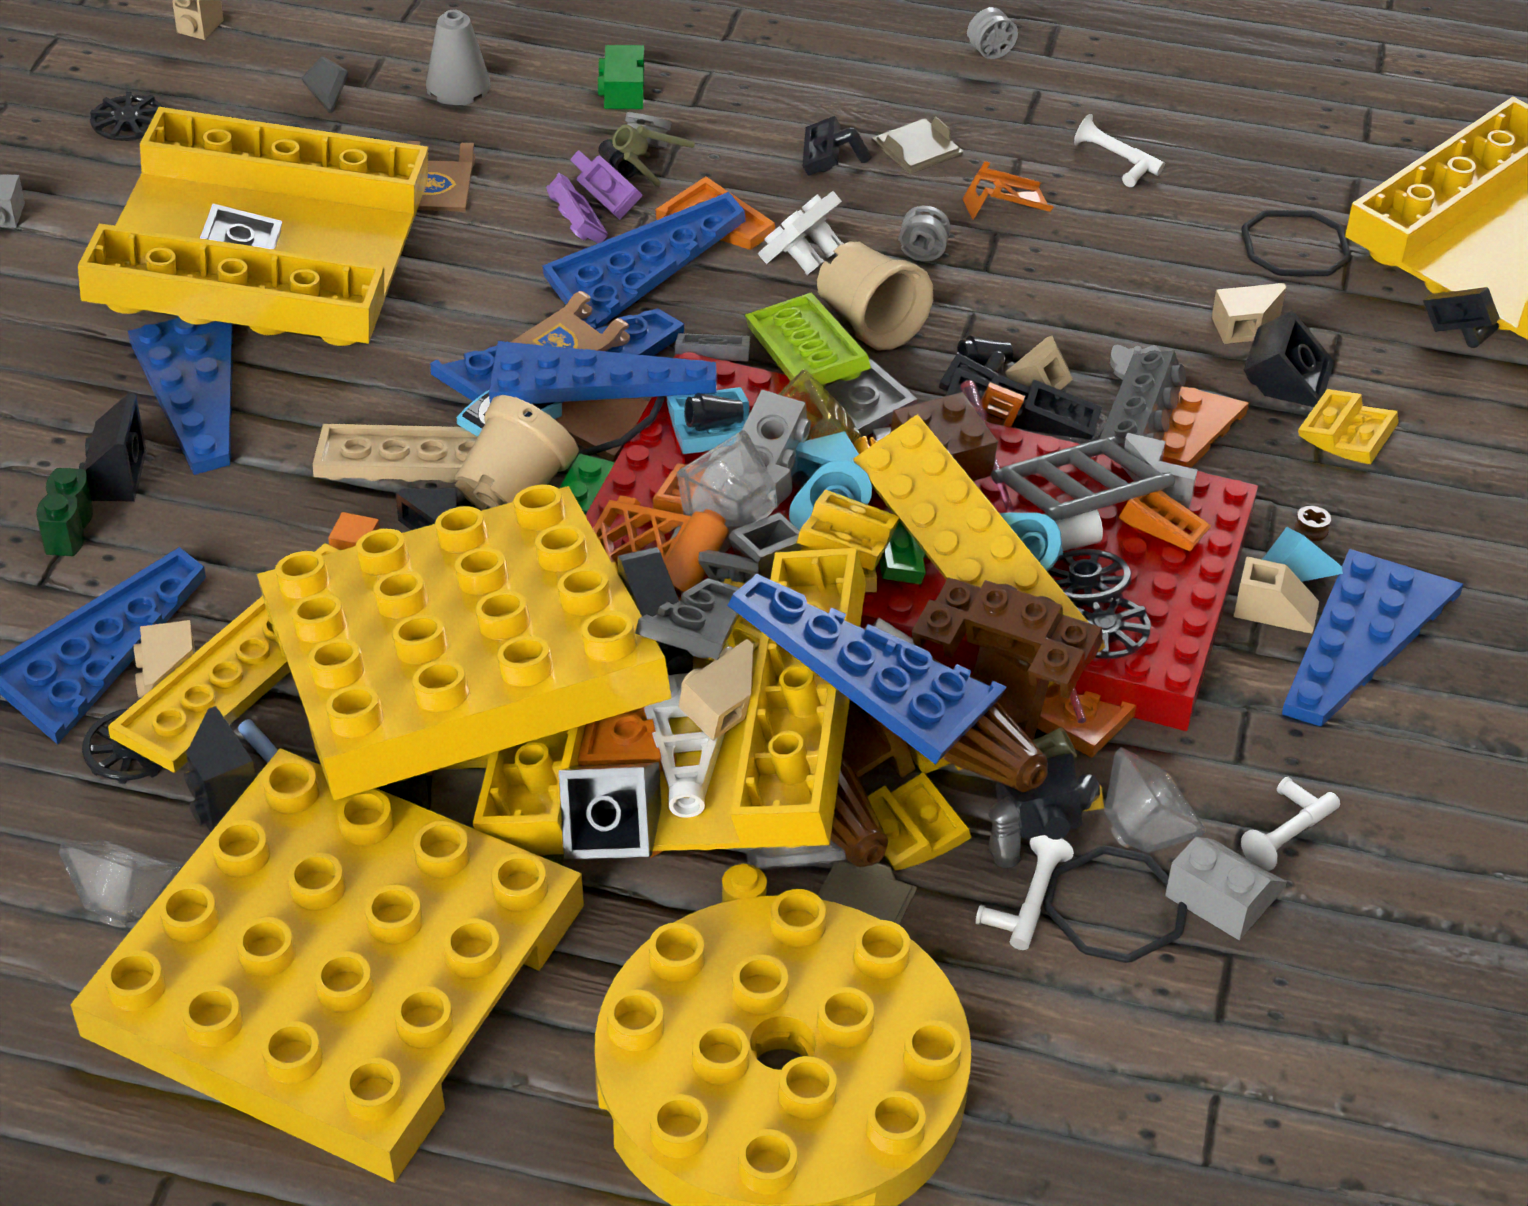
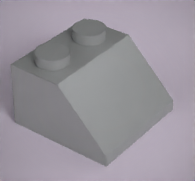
M1195 837L1172 862L1165 896L1178 904L1179 902H1184L1189 911L1240 941L1285 889L1287 882L1214 839Z

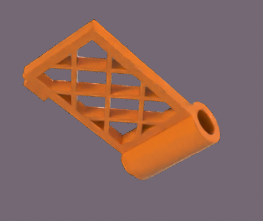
M620 495L617 501L609 500L593 530L603 548L605 547L611 562H616L618 568V556L641 551L642 547L656 540L679 601L681 600L682 593L701 583L706 575V572L698 562L699 552L706 550L719 552L729 534V529L724 525L726 523L725 518L709 509H705L703 512L695 511L692 516L639 506L641 503L636 498ZM618 514L624 515L625 522L610 530ZM652 521L653 528L638 536L636 529ZM678 526L681 527L676 537L666 542L664 534ZM628 534L630 541L614 550L613 542Z

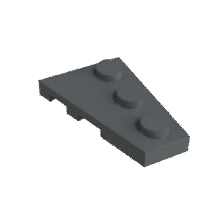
M707 578L682 593L681 600L674 605L667 602L659 607L657 615L652 617L646 614L639 618L635 634L688 650L690 654L699 658L710 657L718 660L739 617L737 612L727 606L733 593L739 588Z

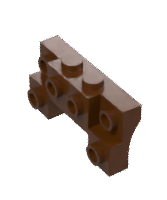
M949 577L936 601L929 599L912 630L914 645L922 648L926 640L943 645L944 656L953 658L966 634L967 642L1031 663L1028 669L1029 685L1038 687L1041 679L1059 684L1061 696L1068 699L1084 669L1096 657L1103 643L1102 627L1063 615L1062 605L1048 597H1036L1018 591L1008 584H996L985 580L980 588Z

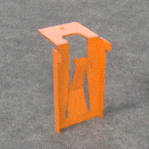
M984 161L962 198L972 220L976 217L988 194L991 197L1049 212L1054 208V206L1047 204L1039 188L1041 182L988 168L990 162ZM981 179L994 182L995 189L985 187L982 194L978 196L976 187ZM1011 187L1031 190L1035 192H1016ZM1004 188L1011 194L1003 193L1001 189Z

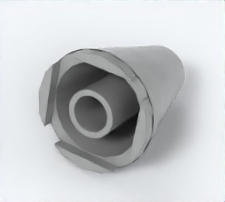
M448 10L438 18L426 76L427 93L430 96L431 93L437 96L438 102L448 105H467L473 103L474 97L482 94L483 98L490 90V77L471 20L468 15L459 10Z

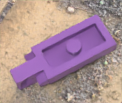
M578 150L570 159L582 172L576 180L619 220L643 196L600 155L596 156L591 162Z
M558 173L556 178L546 187L549 197L560 204L558 210L572 223L570 229L576 236L582 240L589 238L596 243L603 242L608 233L586 198L575 190L567 177Z

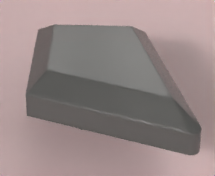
M321 56L302 77V80L328 113H333L348 78V71Z
M712 550L699 552L698 562L710 579L724 582V579H731L735 582L746 583L758 574V563L751 558Z

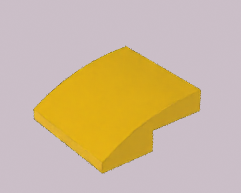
M1327 389L1298 429L1300 437L1324 451L1348 460L1371 465L1398 425V411L1366 407L1362 404V394Z
M825 489L815 501L810 518L801 527L796 543L815 550L857 548L862 567L873 571L898 525L899 517Z
M924 772L893 792H890L886 786H883L867 796L888 838V847L884 857L895 871L924 863L958 847L972 838L968 827Z

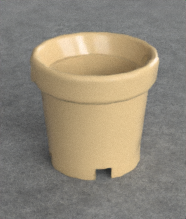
M853 241L842 244L833 251L838 256L834 258L831 264L824 261L817 278L818 293L821 298L826 300L829 306L852 325L856 338L875 350H893L906 344L919 332L929 316L933 303V283L927 271L907 260H894L861 242Z
M507 395L496 396L492 399L485 413L483 429L462 467L454 477V480H458L455 486L467 500L481 510H485L487 506L493 508L513 502L516 494L527 487L547 485L557 472L564 471L575 460L579 449L569 432L544 411L516 397ZM526 412L532 413L530 417L524 416Z

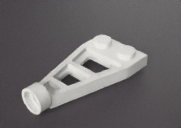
M688 673L668 675L672 699L644 707L647 720L653 718L656 732H653L652 735L656 748L659 747L661 763L669 787V809L673 814L685 818L697 816L704 810L705 795L725 736L724 733L713 741L703 731L677 735L672 733L669 719L687 717L678 705L682 691L681 684ZM702 750L699 765L675 767L674 753Z

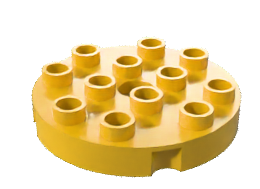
M792 889L778 896H758L727 901L698 910L673 923L659 927L653 932L650 939L641 945L626 961L615 976L599 1012L595 1032V1077L598 1107L608 1110L612 1116L614 1148L626 1166L647 1188L672 1206H898L922 1187L943 1163L955 1142L962 1124L970 1077L971 1042L965 1012L948 978L935 961L917 943L911 940L905 929L897 923L880 920L858 909L836 902L822 900L818 895L808 890ZM775 1049H787L802 1055V1057L789 1061L782 1070L767 1067L757 1060L763 1053Z

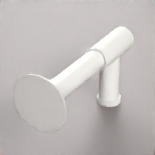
M1092 114L1084 118L1074 138L1075 145H1079L1084 141L1093 142L1135 164L1122 177L1123 183L1128 187H1133L1146 171L1159 176L1165 166V162L1099 130L1093 123Z
M1290 777L1282 779L1277 787V792L1285 795L1304 809L1298 815L1268 834H1263L1257 830L1245 832L1241 838V847L1245 857L1267 871L1274 869L1277 864L1278 855L1276 851L1278 848L1340 807V800L1336 794L1328 792L1320 798H1316L1294 783Z
M1046 835L1031 838L1030 846L1035 854H1037L1038 861L1025 903L1022 904L1019 915L985 908L984 905H980L976 916V924H985L1012 931L1010 944L1016 949L1027 950L1041 912L1040 907L1051 874L1059 862H1066L1072 859L1074 854L1073 847L1062 838L1053 840Z

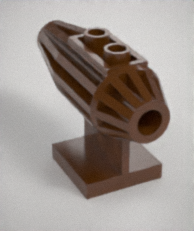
M980 646L973 675L969 677L988 686L991 685L992 681H995L1007 688L1001 698L942 758L955 766L1010 786L1021 792H1027L1039 787L1046 779L1048 760L1032 740L1035 737L1049 681L1041 679L1038 687L1029 685L1028 669L1031 664ZM932 658L933 661H936V662L942 664V663L939 662L938 660Z
M850 700L830 845L828 846L856 867H866L878 863L884 857L888 847V838L862 787L859 777L885 760L901 778L915 770V766L907 743Z

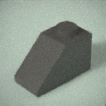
M776 513L735 529L729 535L734 555L751 558L758 563V574L768 579H771L776 552L800 551L803 545L796 543L800 530L781 513Z

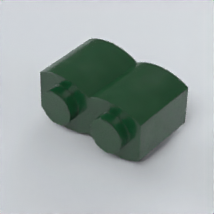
M56 468L47 479V495L43 497L37 507L38 525L46 555L74 556L83 546L85 538L83 529L93 517V504L85 469Z

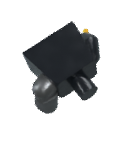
M1072 753L1047 758L1048 773L1046 779L1039 787L1027 792H1021L994 781L997 803L992 806L988 814L989 818L993 820L988 848L997 866L1009 868L1020 862L1021 837L1029 839L1046 835L1050 839L1059 840L1064 838L1070 829L1078 828L1083 824L1081 811L1104 809L1102 787L1099 785L1098 779L1092 774H1083L1077 780Z

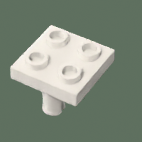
M834 191L823 199L817 194L802 207L805 213L801 210L796 211L781 223L785 230L779 226L764 238L768 245L758 255L767 264L782 251L785 253L788 251L805 271V274L808 275L822 264L824 260L811 247L805 236L809 235L826 255L827 259L834 254L833 251L838 246L844 244L825 221L827 219L825 216L842 201Z

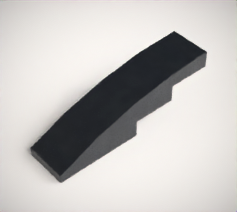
M955 368L951 376L945 396L963 392L975 410L990 382L1025 396L1012 424L1013 427L1051 435L1090 440L1095 434L1102 407L1034 379L1030 386L1027 387L998 374H994L991 381H988L959 368Z

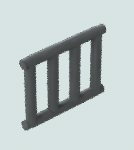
M1114 436L993 470L991 473V478L995 484L1005 483L1043 510L1045 515L1054 521L1067 519L1157 492L1175 484V478L1172 473L1162 474L1120 447ZM1104 454L1141 478V480L1127 483L1091 459V457ZM1072 464L1108 488V490L1094 493L1057 467ZM1038 473L1073 497L1074 500L1059 503L1023 477Z

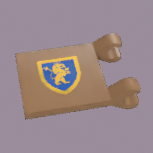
M407 141V144L421 146L420 141ZM462 142L460 144L459 162L428 161V182L417 210L466 212L472 170L475 165L474 143Z
M579 291L571 297L564 308L511 342L607 351L611 347L623 346L630 341V335L624 331L629 328V324L623 319L617 318L609 324L603 334L599 333L581 320L592 314V308L586 304L591 300V297L585 292Z

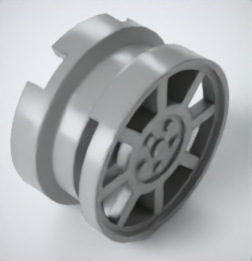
M991 7L980 11L973 17L967 29V36L970 39V43L985 58L997 59L1006 55L1013 48L1018 37V29L1000 9ZM1012 34L1011 40L1008 41L1007 39H1008L1009 35ZM1004 43L1007 44V46L1003 50L1000 49V47L1003 46Z
M626 112L625 121L627 125L635 129L642 125L651 131L666 134L671 129V121L649 115ZM652 138L646 139L648 146L666 149L668 142Z
M931 206L912 208L904 216L898 241L902 245L901 250L914 260L932 261L939 258L944 253L950 233L949 219L942 211ZM920 212H929L930 215H921ZM934 214L937 215V216L940 217L942 220L939 221L938 219H936L935 217H933V215H934Z

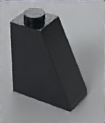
M658 547L618 556V575L642 617L646 614L652 617L657 615L659 607L667 602L673 605L679 602ZM656 641L665 656L668 675L685 674L693 670V655L688 650Z

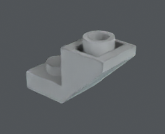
M1127 433L1124 449L1162 474L1172 473L1175 478V484L1161 491L1184 507L1190 508L1198 470L1162 462L1166 441ZM1122 467L1134 481L1141 480V478Z

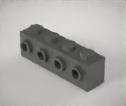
M1154 350L1142 354H1133L1100 439L1114 436L1117 439L1118 445L1123 449L1127 433L1162 440L1164 432H1167L1169 429L1171 413L1177 407L1181 386H1184L1186 382L1185 368L1182 364L1178 363L1175 350L1162 352Z

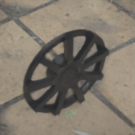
M126 92L125 96L112 99L108 97L103 98V103L90 111V122L94 131L104 138L116 141L137 140L143 138L146 131L141 133L139 129L142 123L150 125L153 119L145 115L155 114L158 107L164 106L156 101L152 95L146 97ZM124 102H125V106H124V107H121L120 105H118L119 103H124ZM132 102H139L135 106H132ZM147 105L153 106V108L143 109ZM108 107H110V108H112V109L115 110V111H110V110H105V109H107ZM98 117H110L108 119L97 122ZM114 123L116 124L110 134L102 131V128ZM120 131H133L135 135L121 136L119 134Z
M1081 549L1064 552L1063 555L1058 556L1055 563L1063 560L1068 565L1069 571L1060 570L1055 567L1047 571L1051 576L1064 578L1055 580L1060 588L1070 586L1063 592L1072 602L1086 603L1087 607L1094 606V602L1110 598L1117 600L1121 598V593L1131 585V570L1128 564L1120 557L1101 550ZM1075 556H1091L1090 560L1075 561L1073 559ZM1100 557L1114 561V563L1102 568L1098 561ZM1121 569L1124 571L1123 576H1106ZM1105 584H1118V585L1115 586L1114 588H1110V587L1106 586ZM1081 589H1082V590L1084 591V593H1085V594H1075L1078 590H1081ZM1091 589H1096L1101 593L1092 594Z
M1123 594L1117 600L1110 598L1094 602V606L1091 607L1094 613L1080 608L1087 605L1086 603L1073 602L1090 624L1102 627L1105 648L1098 652L1095 658L1114 659L1128 656L1143 647L1149 639L1151 623L1146 614L1145 607L1143 605L1138 606L1123 598ZM1098 603H1109L1110 605L1106 611H1103ZM1118 606L1128 609L1122 613L1115 614ZM1138 617L1142 624L1122 621ZM1121 630L1138 632L1142 634V637L1136 643ZM1117 640L1127 647L1125 650L1109 652V644Z
M128 709L112 712L99 719L88 730L82 744L84 760L95 776L100 775L108 779L118 780L119 784H126V780L140 779L149 775L153 778L158 775L157 771L163 768L157 763L151 764L146 757L110 738L109 730L103 725L118 718ZM94 733H97L112 741V744L91 745L90 741ZM113 753L99 763L92 757L93 754ZM123 759L120 771L107 769ZM133 760H137L143 767L139 770L129 771Z

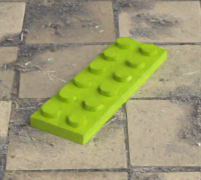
M812 292L745 314L748 328L799 392H816L823 389L827 383L839 379L843 381L852 380L859 377L862 371L871 369L867 353Z

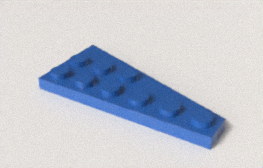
M727 192L542 266L544 277L565 305L579 291L588 294L591 300L586 304L592 308V314L581 320L587 324L594 323L596 328H600L746 221L745 211L733 196Z
M177 317L129 330L130 344L193 475L230 465L233 323L213 321L197 325L187 323Z
M498 341L489 387V400L491 403L494 397L507 395L532 404L717 393L716 362Z
M179 547L0 656V695L58 745L135 658L134 644L141 643L140 626L166 623L205 580L204 566Z
M1349 549L1342 565L1343 574H1339L1284 702L1282 714L1322 727L1349 701L1350 695L1360 685L1365 686L1373 678L1374 672L1382 665L1385 667L1419 635L1420 629L1430 619L1434 620L1437 618L1449 601L1453 602L1461 595L1463 583Z
M759 574L753 576L733 593L727 605L934 764H937L1001 698L1007 688L995 681H992L990 686L969 677L971 670L956 664L954 669H951L933 661L929 651L868 624L866 629L849 623L844 620L845 613L832 607L829 613L807 603L805 595Z

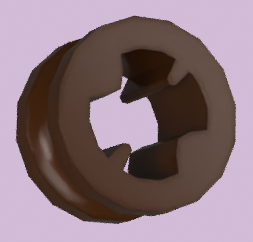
M1317 506L1302 507L1297 512L1294 530L1304 535L1310 541H1321L1329 533L1328 527L1331 524L1332 517L1323 508Z

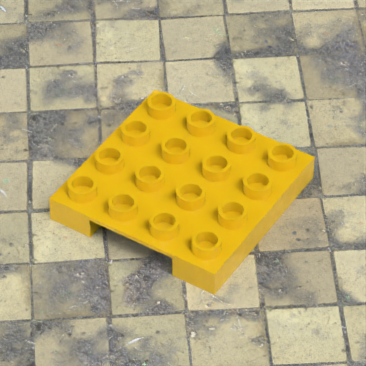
M1511 97L1353 202L1345 237L1369 250L1370 256L1375 261L1384 265L1398 266L1425 282L1427 289L1434 294L1488 287L1500 320L1497 321L1499 324L1498 329L1511 330L1527 340L1528 104L1515 97Z
M158 107L140 142L142 173L116 225L98 224L78 264L81 301L106 304L111 310L122 314H133L146 310L178 315L180 319L190 324L200 325L219 321L246 325L253 331L263 335H277L286 331L320 336L325 342L336 346H346L356 342L369 344L428 182V147ZM212 204L282 221L281 232L275 249L201 239L200 236Z
M551 485L530 486L517 493L513 502L482 511L467 506L452 508L439 515L435 524L404 533L395 529L374 530L363 535L357 541L356 546L323 556L313 551L292 553L281 559L275 569L257 574L270 623L283 657L286 656L307 715L315 749L333 800L672 699L665 656L656 640L635 634L638 619L642 615L569 486L560 489Z
M857 548L775 553L770 580L805 595L808 604L829 613L831 607L845 613V621L860 627L866 580ZM612 562L613 566L615 567L618 573L616 562ZM747 620L743 621V625L761 633L759 647L753 651L751 696L745 719L725 732L705 795L704 810L699 815L685 818L679 817L670 811L669 787L664 771H660L662 806L653 851H707L730 848H795L800 846L830 845L850 699ZM742 633L734 638L736 646L746 639L752 644L755 641ZM726 642L723 650L729 647L728 642ZM693 656V669H703L712 663ZM688 716L669 719V725L674 735L702 732ZM585 725L490 753L473 820L475 830L538 856L564 854L559 770L579 765L578 756ZM702 750L676 753L677 762L675 767L699 765Z
M280 748L70 1005L81 1037L395 1183L445 1110L441 1083L522 965L525 964L540 971L583 908L582 873L377 788L333 800L320 764Z

